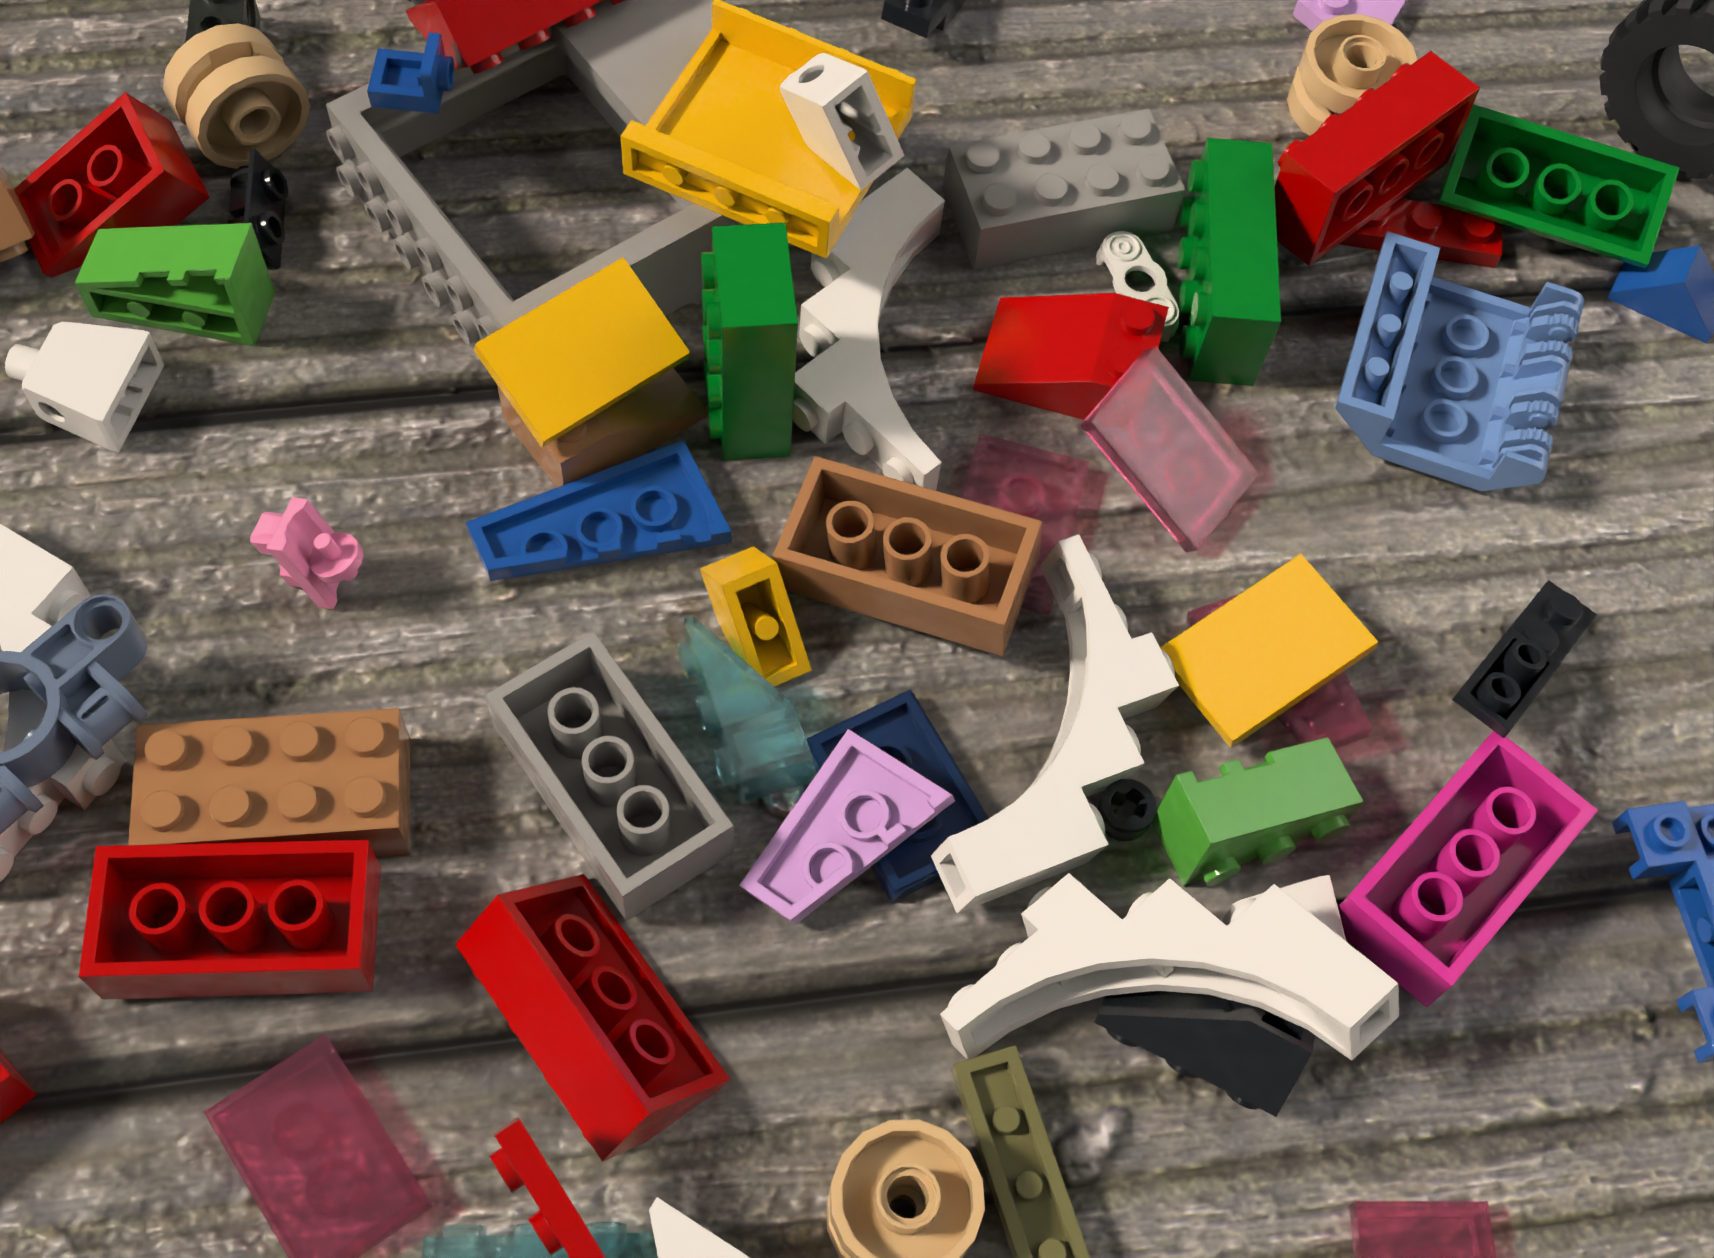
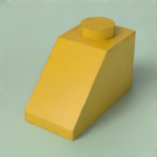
M753 546L699 568L717 621L753 690L757 694L812 671L776 561Z

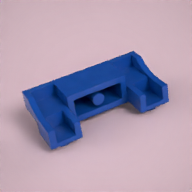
M1686 801L1629 808L1612 822L1615 834L1631 832L1640 859L1629 868L1632 879L1679 873L1669 880V884L1707 987L1693 989L1676 1001L1680 1012L1696 1010L1707 1043L1694 1050L1697 1062L1714 1061V804L1688 807Z

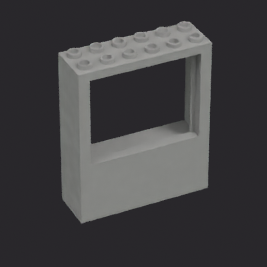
M602 0L593 5L596 12L594 17L569 28L566 27L564 20L547 28L550 38L523 51H520L517 43L500 51L504 61L486 71L473 75L470 67L456 69L453 88L451 91H443L438 114L371 107L367 93L369 83L326 104L332 128L327 130L326 134L334 152L342 165L336 167L342 185L351 197L360 195L365 202L364 207L367 215L377 231L380 233L388 231L393 237L394 248L403 264L409 270L416 267L422 274L423 285L435 305L440 307L445 304L453 314V324L466 344L477 343L622 257L625 258L663 314L667 316L702 296L701 252H712V226L744 224L670 194L681 206L682 210L514 301L399 157L565 73L619 136H621L631 120L646 126L711 31L712 2L714 0H625L615 5H612L610 0Z

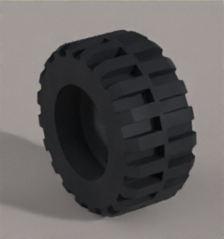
M1643 0L1616 26L1609 37V45L1602 53L1600 66L1601 70L1605 72L1599 76L1601 95L1608 97V101L1604 104L1607 116L1610 121L1615 119L1620 128L1617 130V134L1625 143L1630 140L1639 149L1636 152L1637 155L1680 167L1679 171L1686 172V178L1707 179L1711 174L1714 177V96L1703 91L1691 80L1682 65L1679 54V45L1699 47L1714 54V0Z

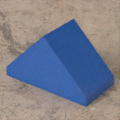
M1701 245L1652 252L1646 268L1623 262L1607 299L1704 343L1710 340L1714 332V272Z

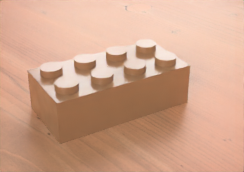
M814 456L772 558L777 562L785 589L788 592L1004 656L1040 556L1042 521Z
M399 708L136 726L128 845L369 840L377 857L410 855V736Z

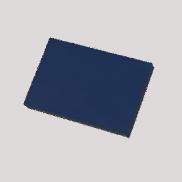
M911 689L805 739L803 744L804 751L818 773L849 729L953 795L955 802L871 866L891 903L941 879L931 855L949 836L960 833L989 819Z

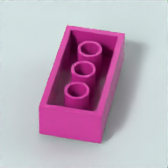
M1493 731L1339 905L1338 910L1346 939L1427 1008L1454 985L1598 810L1508 737L1503 738Z

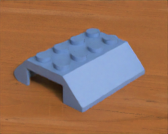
M1387 231L1335 409L1374 457L1478 491L1541 483L1546 475L1549 454L1553 444L1552 435H1549L1548 431L1545 432L1542 429H1553V426H1556L1560 413L1558 410L1562 404L1570 368L1569 365L1573 355L1572 347H1569L1567 342H1572L1573 339H1576L1579 328L1578 323L1581 319L1585 301L1584 297L1575 290L1546 282L1530 308L1433 277L1440 248Z

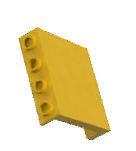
M714 0L712 2L711 31L646 126L631 120L621 134L623 174L744 225L786 223L788 243L827 259L873 181L863 190H860L810 150L804 142L780 92L781 83L790 74L796 72L813 57L821 53H827L868 71L894 133L899 140L912 118L917 79L905 75L896 69L885 67L855 55L846 49L838 48L803 34L796 29L788 28L753 14L744 8H738L721 0ZM848 132L847 135L851 141H854L855 134L853 132Z

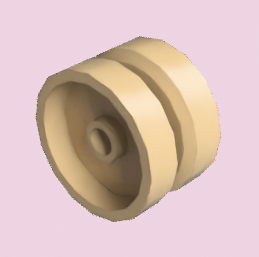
M1362 14L1338 15L1322 21L1308 37L1300 65L1296 69L1290 86L1287 102L1291 117L1304 133L1311 136L1330 115L1334 113L1342 114L1352 107L1367 89L1373 88L1376 90L1389 81L1401 65L1405 63L1411 65L1416 62L1417 57L1414 46L1400 30L1374 17Z
M237 23L216 25L190 38L175 52L165 69L163 90L169 105L180 121L188 127L191 137L202 153L216 165L234 169L243 165H249L250 150L256 149L267 161L275 158L296 141L307 123L310 103L305 88L295 74L284 64L282 56L271 41L257 28Z
M920 1119L888 1120L862 1132L841 1155L826 1201L827 1232L839 1258H963L976 1239L985 1212L983 1178L970 1151L948 1130ZM898 1198L907 1199L914 1207V1217L902 1218L897 1216L890 1209V1203Z

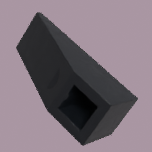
M1149 991L1104 996L1094 1023L1106 1028L1109 1035L1116 1041L1130 1047L1140 1046L1165 1059L1167 1064L1179 1074L1189 1078L1200 1077L1225 1090L1227 1095L1237 1104L1248 1109H1261L1275 1117L1280 1112L1312 1055L1315 1035L1309 1030L1261 1008L1206 994Z

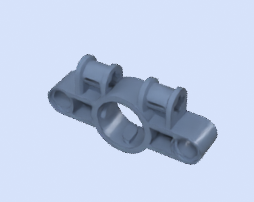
M99 594L82 601L21 652L0 651V695L21 689L31 690L47 705L39 727L32 729L19 745L10 750L0 752V835L28 810L36 813L44 806L28 788L45 781L60 770L72 755L76 744L93 759L97 760L104 754L102 746L132 720L141 722L148 716L140 703L118 682L140 663L145 656L148 646L146 636L124 600L115 595ZM120 628L113 636L99 640L106 632Z

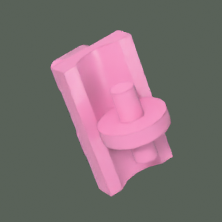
M292 497L284 514L262 513L250 537L251 544L260 554L272 555L279 562L280 576L289 586L302 588L320 608L334 609L338 601L336 591L339 582L343 580L351 581L357 576L358 568L364 556L363 549L351 534L334 532L308 499Z

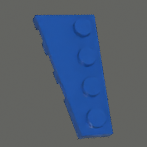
M684 440L466 522L469 537L490 581L732 543V531Z

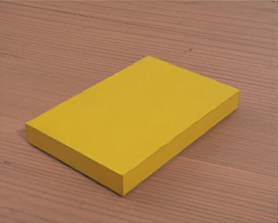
M624 257L475 343L474 352L541 448L687 360L690 354L689 349Z
M1299 554L1160 647V649L1165 651L1170 657L1174 666L1175 679L1179 686L1227 745L1232 748L1373 652L1378 641L1305 557Z

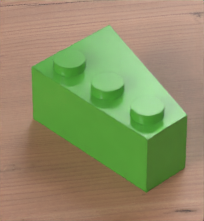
M252 223L98 229L75 281V285L91 317L250 346L256 345L275 295V290Z
M1328 737L1270 751L1264 756L1265 762L1246 769L1243 768L1239 759L1225 762L1219 767L1222 776L1198 782L1193 771L1175 776L1151 823L1183 887L1203 879L1207 886L1219 884L1239 873L1241 870L1239 865L1257 858L1264 865L1270 864L1291 854L1296 849L1295 844L1314 837L1317 843H1324L1350 829L1351 826L1348 821L1364 801Z

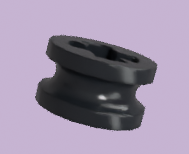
M1120 779L1111 783L1105 789L1097 809L1104 821L1105 833L1110 838L1118 841H1133L1142 837L1148 830L1150 823L1154 819L1157 807L1153 793L1142 782L1133 779ZM1127 799L1135 803L1137 807L1134 811L1135 815H1131L1127 821H1124L1115 814L1118 807Z

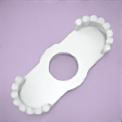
M1115 231L1107 235L1097 251L1096 264L1103 265L1106 263L1113 276L1112 283L1117 294L1169 307L1160 344L1163 341L1168 342L1170 337L1175 336L1179 326V308L1166 285L1165 271L1152 260L1138 236L1127 231ZM1132 271H1143L1153 278L1155 286L1149 291H1135L1126 284L1125 276Z

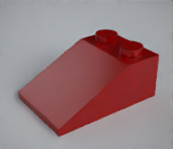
M126 92L15 187V191L35 232L34 236L28 239L43 274L51 278L83 265L98 229L177 226L210 198L171 120Z
M1117 293L1000 298L973 390L1134 433L1147 395L1169 307Z

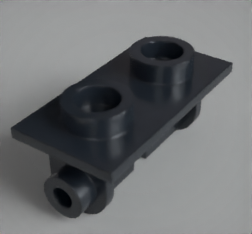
M256 149L250 150L249 165L240 166L237 172L231 175L229 213L235 219L228 220V224L252 223L263 258L275 269L281 267L282 243L285 239L284 216L286 198L288 197L287 180L279 169L273 167Z

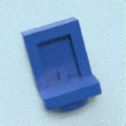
M429 32L424 53L378 48L367 90L371 107L439 113L443 91L452 90L455 74L453 57L445 56L442 34Z

